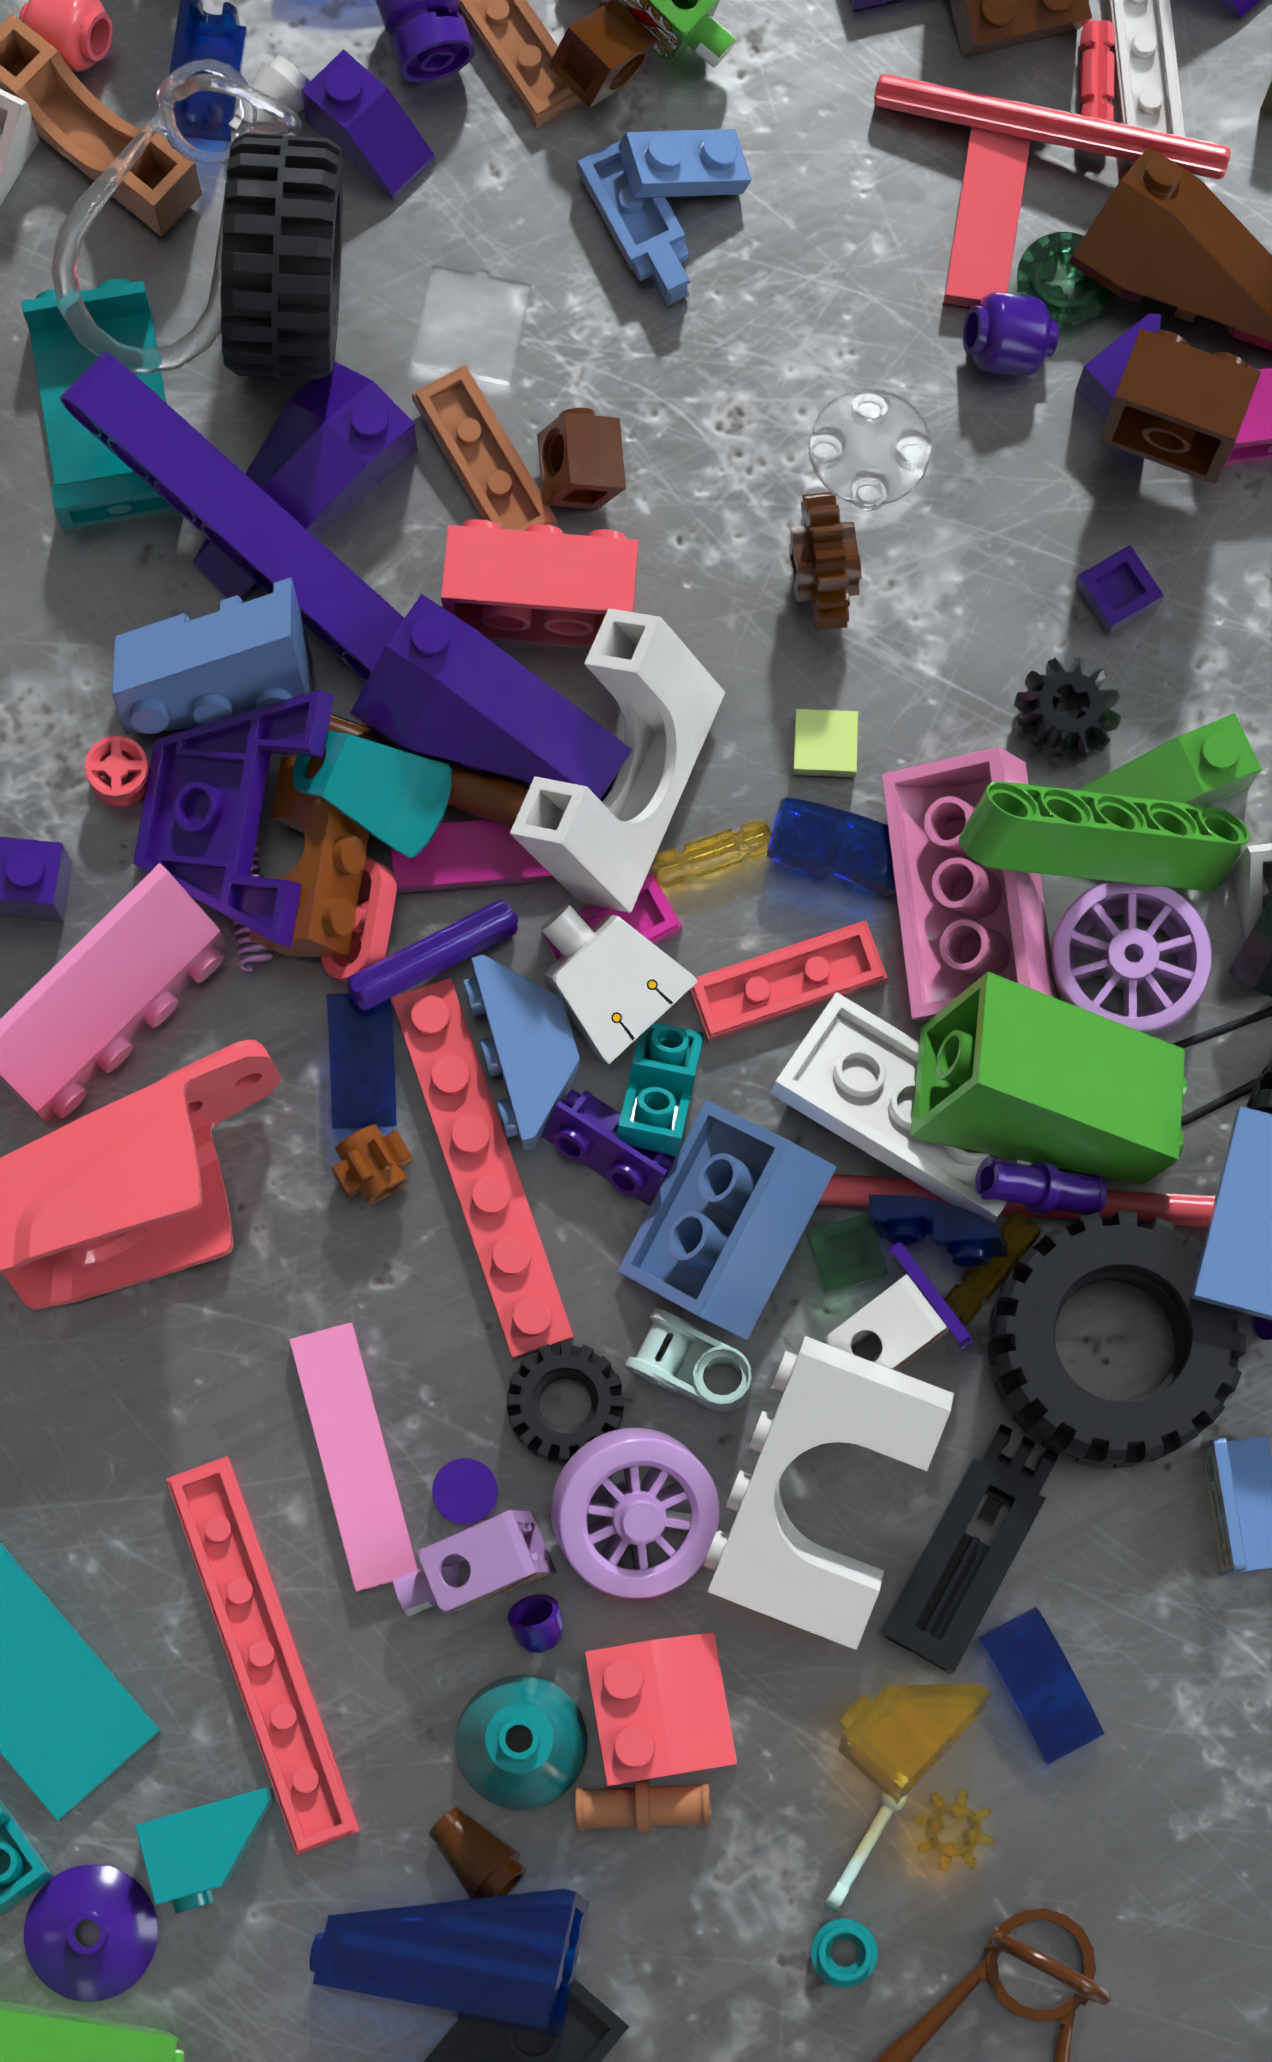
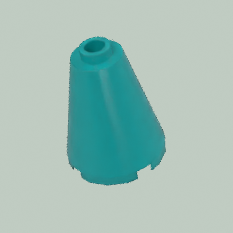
M517 1675L496 1680L473 1696L459 1719L455 1747L457 1760L465 1779L480 1796L504 1808L526 1810L538 1808L555 1801L574 1784L586 1759L588 1740L582 1714L575 1702L565 1691L545 1679ZM518 1725L527 1727L533 1736L530 1748L521 1753L510 1750L506 1742L507 1732L514 1727H518Z

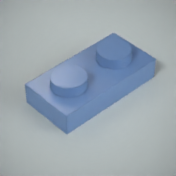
M735 129L626 132L618 145L634 198L743 194L752 181Z

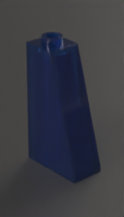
M556 1889L328 1915L325 1932L320 1931L317 1933L311 1948L310 1970L315 1973L313 1984L333 1994L561 2038L589 1902L576 1891Z

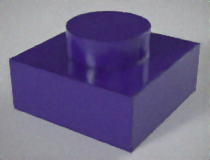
M1131 545L1079 574L1075 582L1108 634L1157 606L1164 597Z

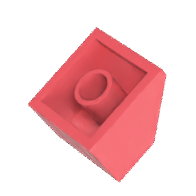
M714 1632L649 1640L585 1652L607 1787L737 1764Z

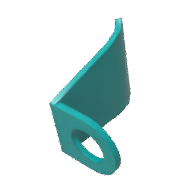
M328 731L325 745L326 757L321 769L314 777L308 779L306 774L307 765L311 757L297 756L292 773L293 785L296 790L306 795L323 798L374 837L410 859L417 857L430 843L445 815L452 788V769L447 763L334 731Z

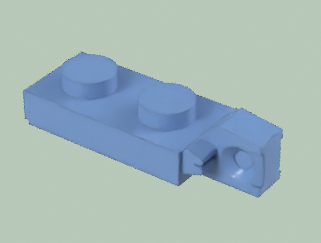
M619 141L578 160L577 172L630 270L634 269L640 281L652 276L654 284L668 306L688 297L690 294L687 290V284L690 283V280L681 265V262L689 259V252L685 245L686 235L665 197L634 198L619 152L618 145L621 142Z

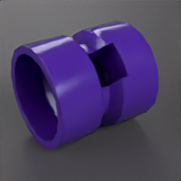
M376 0L385 30L393 36L391 38V48L401 76L407 81L421 83L448 77L466 66L475 55L474 44L465 19L457 13L459 10L458 0Z

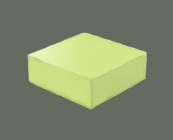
M796 709L793 775L855 778L857 772L858 711Z

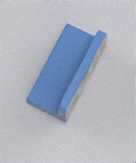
M1269 1436L1226 1441V1438L1212 1439L1200 1446L1221 1576L1272 1569V1454Z

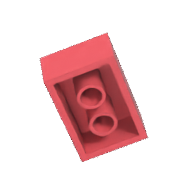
M480 519L465 521L463 526L448 525L441 593L442 607L479 631L490 641L591 649L608 608L634 612L638 540L626 539V535L606 529L591 531L589 536L563 534L560 528L543 524L528 526L526 531L500 529L497 523Z

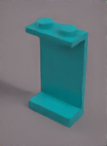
M111 279L100 283L95 289L70 292L66 289H50L39 293L35 299L21 301L22 311L31 336L54 479V485L51 486L53 504L62 530L177 511L84 428L67 411L59 398L103 352H107L124 364L167 403L151 306L144 281L131 282L127 279Z

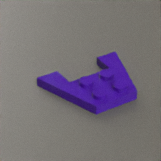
M319 689L155 739L133 864L150 873L160 863L190 896L276 944L291 947L302 884L290 880L250 876L271 754L323 758L334 695Z

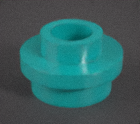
M836 1919L826 1923L818 1930L811 1944L810 1955L815 1971L825 1982L836 1987L849 1988L863 1983L872 1974L878 1959V1949L875 1938L864 1925L851 1919ZM839 1940H849L856 1948V1957L847 1966L837 1965L831 1956L832 1947Z

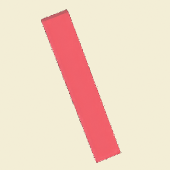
M226 1456L166 1478L296 1855L360 1832L361 1830L230 1458Z

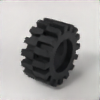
M560 1342L558 1346L550 1347L547 1344L538 1348L539 1351L531 1357L527 1355L520 1362L521 1366L517 1372L513 1373L507 1394L509 1422L519 1442H522L528 1448V1451L536 1457L539 1455L548 1459V1462L557 1464L559 1462H568L581 1447L594 1438L618 1430L624 1412L622 1383L618 1373L614 1372L608 1359L604 1355L600 1357L594 1353L593 1348L584 1344L582 1347L572 1345V1342ZM568 1378L576 1380L590 1394V1412L586 1419L575 1427H556L550 1424L541 1413V1394L551 1382L558 1379Z

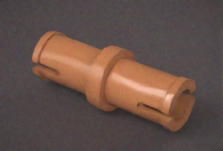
M649 1780L635 1782V1787L576 1788L577 1830L637 1827V1833L643 1834L651 1833L652 1826L702 1824L704 1826H711L709 1783H702L700 1785L650 1786Z

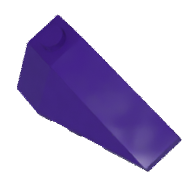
M334 361V368L331 374L320 380H312L288 401L245 474L317 538L418 451L415 423L373 380ZM206 538L192 562L193 566L224 599L238 595L244 602L261 586Z
M423 594L420 595L386 644L350 712L351 717L403 751L421 756L428 754L461 763V766L480 772L483 769L522 780L527 785H531L535 776L587 786L599 799L632 752L628 745L479 631Z

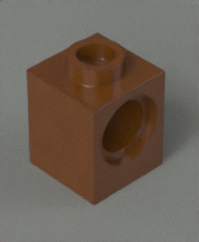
M611 0L568 27L548 66L590 109L636 79L657 40L618 0Z
M572 408L561 412L558 418L537 434L543 505L598 510L626 489L620 418L596 416V412L589 408Z

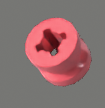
M118 735L105 737L95 743L86 756L84 767L87 780L99 801L110 808L121 810L135 807L143 802L150 764L141 746L129 737ZM128 773H133L134 775H130L129 778L125 780L122 785V779L125 778L128 775Z

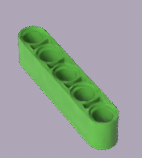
M995 781L987 785L960 834L959 843L966 855L974 861L994 869L1199 891H1215L1221 887L1250 839V833L1247 826L1234 814L1213 806Z

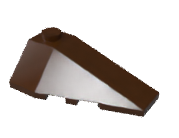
M1149 146L1120 180L1074 251L1069 264L1119 297L1136 303H1140L1143 296L1174 306L1175 317L1192 323L1196 315L1226 325L1232 337L1272 351V255L1201 179Z

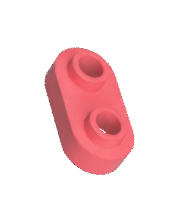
M366 857L355 911L356 921L352 931L348 957H321L325 971L330 976L347 983L349 976L386 958L397 882L394 873L389 867Z

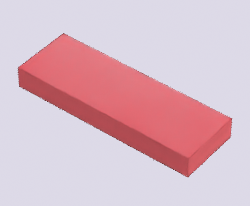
M971 127L943 303L972 307L979 305L982 298L992 292H1008L1031 139Z
M864 920L696 977L698 982L689 990L707 1043H711L829 1003L836 992L846 997L885 984L888 977L868 923Z

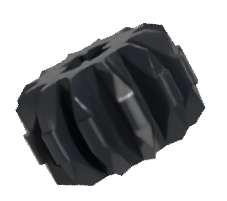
M1081 657L1074 659L1069 672H1065L1062 664L1054 658L1049 660L1046 665V676L1037 671H1030L1026 676L1024 683L1028 691L1018 692L1014 700V706L1024 713L1017 718L1015 728L1020 733L1035 732L1028 745L1031 753L1040 751L1045 744L1052 747L1050 761L1053 765L1060 764L1066 750L1070 751L1077 763H1084L1089 756V747L1098 751H1104L1108 747L1110 738L1106 731L1116 730L1121 720V716L1110 708L1117 704L1120 695L1118 690L1115 689L1100 690L1106 678L1104 669L1096 670L1090 677L1082 674L1084 661ZM1064 702L1068 711L1078 710L1079 713L1076 719L1071 720L1066 711L1056 712L1058 703Z

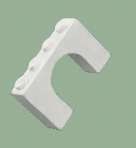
M608 608L584 664L616 699L623 716L625 744L632 749V752L621 767L611 791L603 801L587 786L534 776L510 834L579 902L631 913L725 691L662 617Z
M805 1336L798 1355L785 1351L771 1387L783 1392L775 1415L762 1411L748 1447L760 1452L752 1475L739 1470L726 1504V1508L737 1511L736 1517L729 1533L721 1530L715 1533L703 1566L715 1571L708 1589L709 1593L857 1650L880 1592L884 1570L822 1547L801 1534L785 1512L780 1493L781 1475L788 1465L803 1452L818 1445L835 1442L856 1444L927 1471L950 1415L954 1393Z

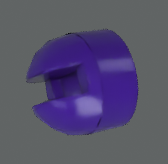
M545 1594L527 1596L516 1602L509 1610L508 1622L513 1637L526 1650L543 1653L553 1649L561 1640L564 1621L559 1604L555 1598Z

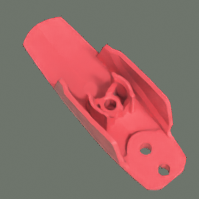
M244 1040L229 1045L167 1075L154 1084L85 1115L0 1158V1274L4 1275L30 1310L37 1311L52 1306L72 1304L206 1263L232 1252L234 1243L228 1197L212 1133L216 1124L270 1095L281 1080L278 1069L262 1043L256 1040Z

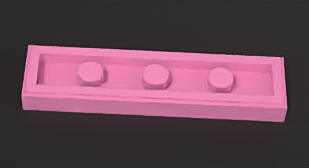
M350 1322L289 1339L355 1592L359 1593L391 1584L394 1579L418 1570L354 1325Z

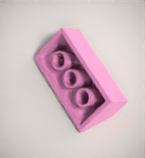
M995 747L883 773L882 781L912 1019L916 1021L930 1020L986 972H991L1057 998L1051 968V950L1041 874L986 867L966 855L959 843L960 834L988 784L995 781L1029 784L1026 762L1001 747Z
M159 863L0 1019V1080L45 1124L55 1115L62 1119L73 1112L88 1093L84 1086L101 1070L105 1073H110L116 1069L131 1053L133 1045L130 1041L147 1024L151 1028H155L164 1022L179 1003L175 996L192 980L201 983L207 979L224 959L221 951L227 944L221 930L164 866Z

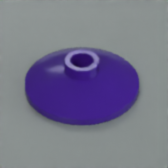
M97 1864L81 1865L67 1869L50 1879L39 1890L29 1907L24 1924V1945L28 1961L38 1978L49 1989L63 1997L84 2002L112 1998L132 1987L148 1969L158 1942L157 1914L145 1889L127 1873L111 1866ZM84 1920L95 1922L100 1929L99 1940L91 1947L83 1946L76 1937L77 1927Z

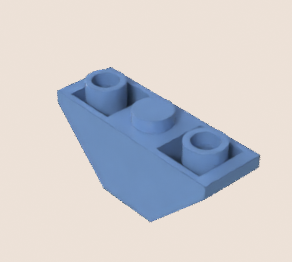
M485 955L471 958L474 977L463 980L472 1016L485 1014L491 1037L480 1040L489 1076L501 1074L508 1098L497 1100L506 1137L519 1135L523 1152L529 1151L537 1147L556 1104L564 1100L580 1072L579 1054L563 998Z

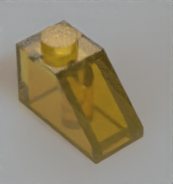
M981 1683L886 1686L873 1701L866 1695L861 1696L842 1717L839 1725L845 1731L841 1735L838 1751L898 1805L985 1710L991 1692Z

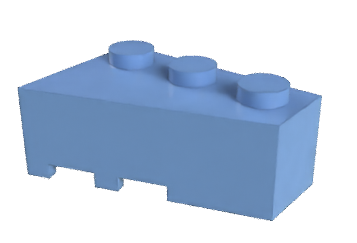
M292 577L275 582L273 593L244 603L236 595L221 600L220 611L190 620L183 613L115 636L112 696L125 735L138 733L154 734L162 731L192 729L312 692L313 659Z

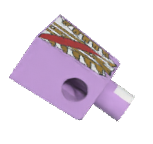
M508 1510L419 1550L418 1556L422 1568L394 1579L393 1584L400 1605L407 1616L414 1615L435 1605H438L442 1614H450L470 1609L552 1575L557 1571L533 1512ZM466 1559L470 1565L471 1573L469 1580L462 1583L458 1576V1566L461 1561Z

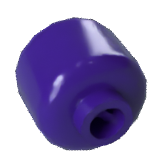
M992 292L983 297L979 305L972 306L966 315L963 328L964 350L968 355H972L974 363L979 369L987 373L1029 376L1038 371L1045 357H1052L1055 353L1059 337L1057 322L1050 320L1047 306L1041 299L1035 296Z

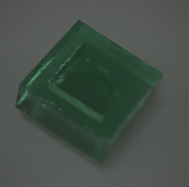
M869 1212L806 1232V1238L825 1296L887 1277V1267Z

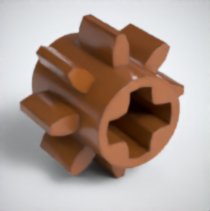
M373 1124L348 1136L335 1147L342 1161L332 1166L331 1170L348 1199L360 1192L366 1203L370 1205L392 1195L409 1181L402 1167L410 1164L413 1159L397 1130L384 1137L377 1124Z

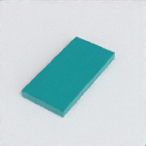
M0 1542V1753L56 1820L61 1821L162 1730Z

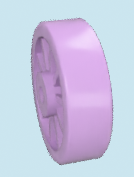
M1106 881L1098 884L1080 895L1069 906L1061 918L1050 943L1051 968L1057 999L1153 1037H1158L1172 1030L1188 1016L1202 997L1211 974L1212 948L1205 924L1194 907L1184 897L1169 887ZM1123 915V930L1121 932L1110 917ZM1136 916L1152 922L1146 931L1137 929ZM1095 926L1105 941L1087 936L1086 934ZM1161 928L1170 940L1157 944L1153 936ZM1078 951L1102 959L1077 967ZM1176 954L1178 967L1159 959ZM1104 975L1108 982L1093 1000L1085 991L1081 981ZM1154 977L1174 984L1168 995L1165 994ZM1114 987L1123 990V1013L1101 1006ZM1140 987L1153 1007L1137 1013V988Z
M646 1428L614 1430L586 1443L570 1458L561 1471L554 1487L551 1502V1522L555 1539L572 1568L586 1583L595 1589L624 1599L657 1597L675 1590L691 1579L703 1566L715 1533L719 1531L721 1519L717 1489L702 1463L685 1445L675 1438ZM638 1466H649V1471L643 1481L640 1482ZM624 1469L625 1481L615 1485L609 1476ZM668 1474L677 1480V1482L660 1490ZM601 1484L609 1491L605 1499L593 1497ZM688 1499L691 1514L665 1509ZM587 1513L605 1516L587 1525ZM665 1526L689 1530L686 1538L677 1550L661 1534ZM611 1536L600 1554L593 1544ZM655 1540L669 1557L648 1568L646 1544ZM628 1544H631L633 1569L617 1566Z

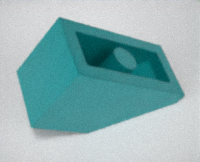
M262 1788L135 1825L155 1905L172 1901L175 1914L215 1903L211 1889L222 1887L229 1883L274 1803L272 1789Z

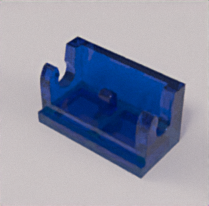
M180 0L164 105L172 136L225 142L232 141L233 131L229 128L228 124L234 118L237 107L247 27L240 26L238 11L229 2H224L222 13L215 15L203 10L201 0Z

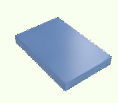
M1240 1106L1236 1110L1191 1299L1272 1320V1114Z

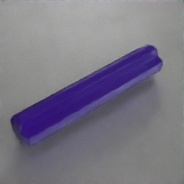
M498 900L349 976L347 979V991L350 998L360 1010H368L516 934L518 930L517 915L507 901Z

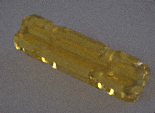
M758 818L741 824V828L737 832H733L732 828L685 843V848L682 851L677 852L674 847L656 853L652 869L661 888L667 889L685 883V878L688 875L692 874L694 879L740 864L742 863L741 859H743V856L748 855L750 859L769 854L773 850L774 840L767 822L764 819Z
M1015 1212L1008 1218L998 1232L1001 1236L999 1238H992L962 1275L961 1280L963 1283L961 1286L955 1284L944 1298L963 1326L969 1324L983 1306L981 1300L983 1298L988 1300L1021 1259L1019 1253H1026L1039 1237L1040 1228L1024 1214Z

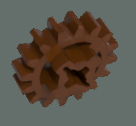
M824 492L802 495L801 526L790 527L789 557L794 580L795 597L797 602L810 601L811 616L814 617V626L818 631L848 627L847 622L850 619L848 606H850L849 596L860 595L859 581L862 579L855 525L853 521L840 522L839 505H836L835 493Z

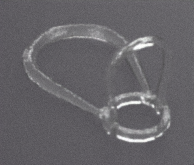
M213 59L188 62L172 72L169 78L162 81L156 93V100L159 101L157 113L80 196L57 234L51 266L59 311L77 341L97 357L103 352H107L118 359L130 371L144 375L183 367L210 348L221 331V252L225 202L223 201L213 277L206 309L192 331L171 345L150 349H141L116 341L96 325L82 301L76 269L82 239L96 217L154 137L157 130L163 132L170 146L186 160L204 165L221 163L227 166L228 159L230 158L231 144L216 153L201 151L188 143L176 126L173 110L174 103L186 99L195 92L215 91L239 99L242 118L241 124L235 132L234 140L245 133L297 136L303 127L301 119L296 112L273 97L249 86L245 77L231 65ZM199 71H208V72L214 73V74L204 73V74H197V75L191 76V75L194 74L195 72H199ZM257 108L278 119L280 122H256L258 116Z

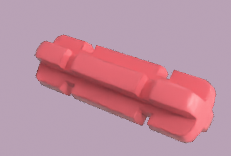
M1089 20L1083 26L1081 32L1080 105H1082V111L1079 112V115L1114 122L1112 99L1114 98L1115 54L1112 52V46H1115V27L1107 20Z

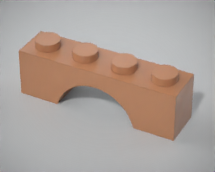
M13 13L0 25V89L28 102L38 136L162 237L202 195L195 162L150 125L146 128L135 127L110 111L74 75L59 51Z

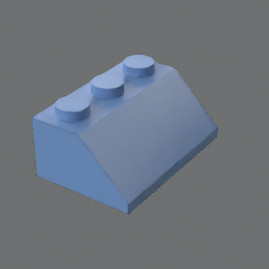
M706 1100L617 1271L698 1317L748 1340L837 1166L790 1140Z

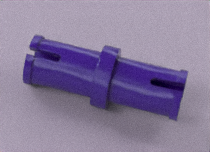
M986 1158L978 1167L975 1179L976 1192L981 1195L982 1199L1024 1204L1028 1211L1039 1214H1047L1053 1209L1079 1213L1084 1216L1097 1212L1100 1214L1104 1208L1107 1196L1106 1184L1100 1180V1176H1087L1059 1171L1056 1165L1044 1161H1035L1028 1166L999 1161L997 1158Z

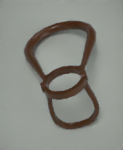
M1046 1908L1022 1910L1005 1919L998 1928L994 1927L990 1932L983 1947V1951L986 1952L984 1960L972 1973L965 1977L888 2047L876 2062H911L981 1981L990 1985L996 1999L1013 2014L1037 2022L1054 2020L1060 2023L1053 2062H1070L1076 2009L1080 2005L1085 2006L1088 2000L1101 2005H1107L1111 2001V1993L1094 1981L1096 1973L1094 1948L1083 1928L1067 1915ZM1047 1920L1059 1924L1074 1937L1081 1950L1082 1974L1008 1935L1013 1929L1027 1921ZM1005 1952L1074 1989L1072 1996L1053 2008L1033 2009L1020 2005L1007 1994L999 1979L997 1963L999 1953Z

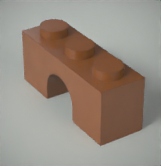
M326 755L323 758H310L306 771L308 779L314 777L319 772ZM281 757L271 818L304 833L305 846L301 859L294 869L285 876L272 879L290 880L302 884L291 947L276 944L251 930L249 940L288 957H348L352 931L356 921L355 911L361 878L366 862L369 832L323 798L306 795L296 790L293 785L292 773L297 757Z

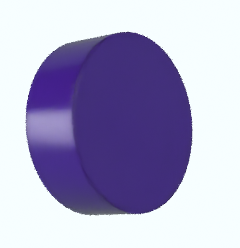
M460 1458L447 1463L439 1470L433 1482L432 1496L437 1510L446 1520L457 1525L467 1526L477 1524L491 1514L497 1503L498 1486L493 1473L485 1464L475 1459Z

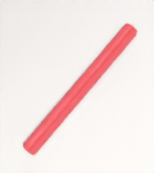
M890 74L880 75L874 94V104L881 108L1134 162L1150 146L1188 172L1213 179L1224 178L1231 156L1230 149L1224 145Z

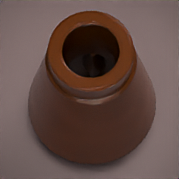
M458 1807L447 1812L429 1832V1836L437 1844V1848L471 1901L479 1898L487 1908L493 1907L507 1896L521 1881L527 1871L518 1861L520 1853L471 1817L465 1815Z

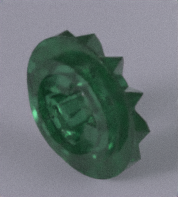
M1055 232L1037 239L1022 255L1017 269V293L1041 299L1047 306L1050 320H1055L1057 323H1071L1076 328L1084 320L1092 316L1098 317L1111 297L1112 291L1069 264L1071 256L1084 238V235L1073 232ZM1058 261H1060L1061 268L1065 269L1068 277L1083 279L1075 282L1071 299H1068L1067 294H1064L1061 286L1046 284L1054 281Z

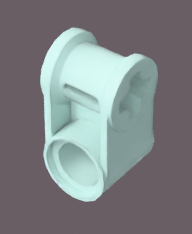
M654 1308L649 1316L653 1324L637 1356L628 1357L624 1367L643 1380L669 1392L678 1393L709 1410L724 1413L732 1412L741 1407L749 1398L752 1388L751 1366L746 1357L737 1349L704 1334L703 1331L669 1312ZM672 1339L662 1360L660 1362H657L668 1340ZM720 1364L734 1367L742 1379L736 1391L729 1395H718L707 1389L704 1378L710 1368Z

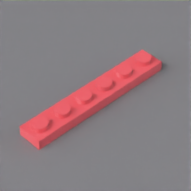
M451 977L391 997V1002L512 1360L514 1361L537 1353L539 1351L538 1348L547 1344L553 1347L560 1345V1342L573 1341L574 1336Z

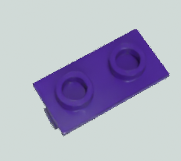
M571 1089L564 1100L556 1104L542 1137L553 1143L556 1149L565 1157L574 1161H580L607 1178L610 1184L619 1192L635 1196L649 1206L677 1156L627 1145L616 1138V1134L613 1133L619 1125L621 1113L593 1096L587 1090L581 1095L574 1089Z

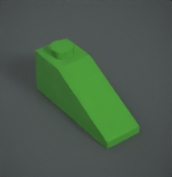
M1234 713L1180 735L1077 790L1211 806L1249 790L1262 769Z

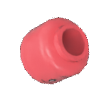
M30 0L24 4L19 14L21 21L59 51L72 72L88 70L97 61L103 59L109 51L113 35L112 21L110 16L106 14L100 0Z

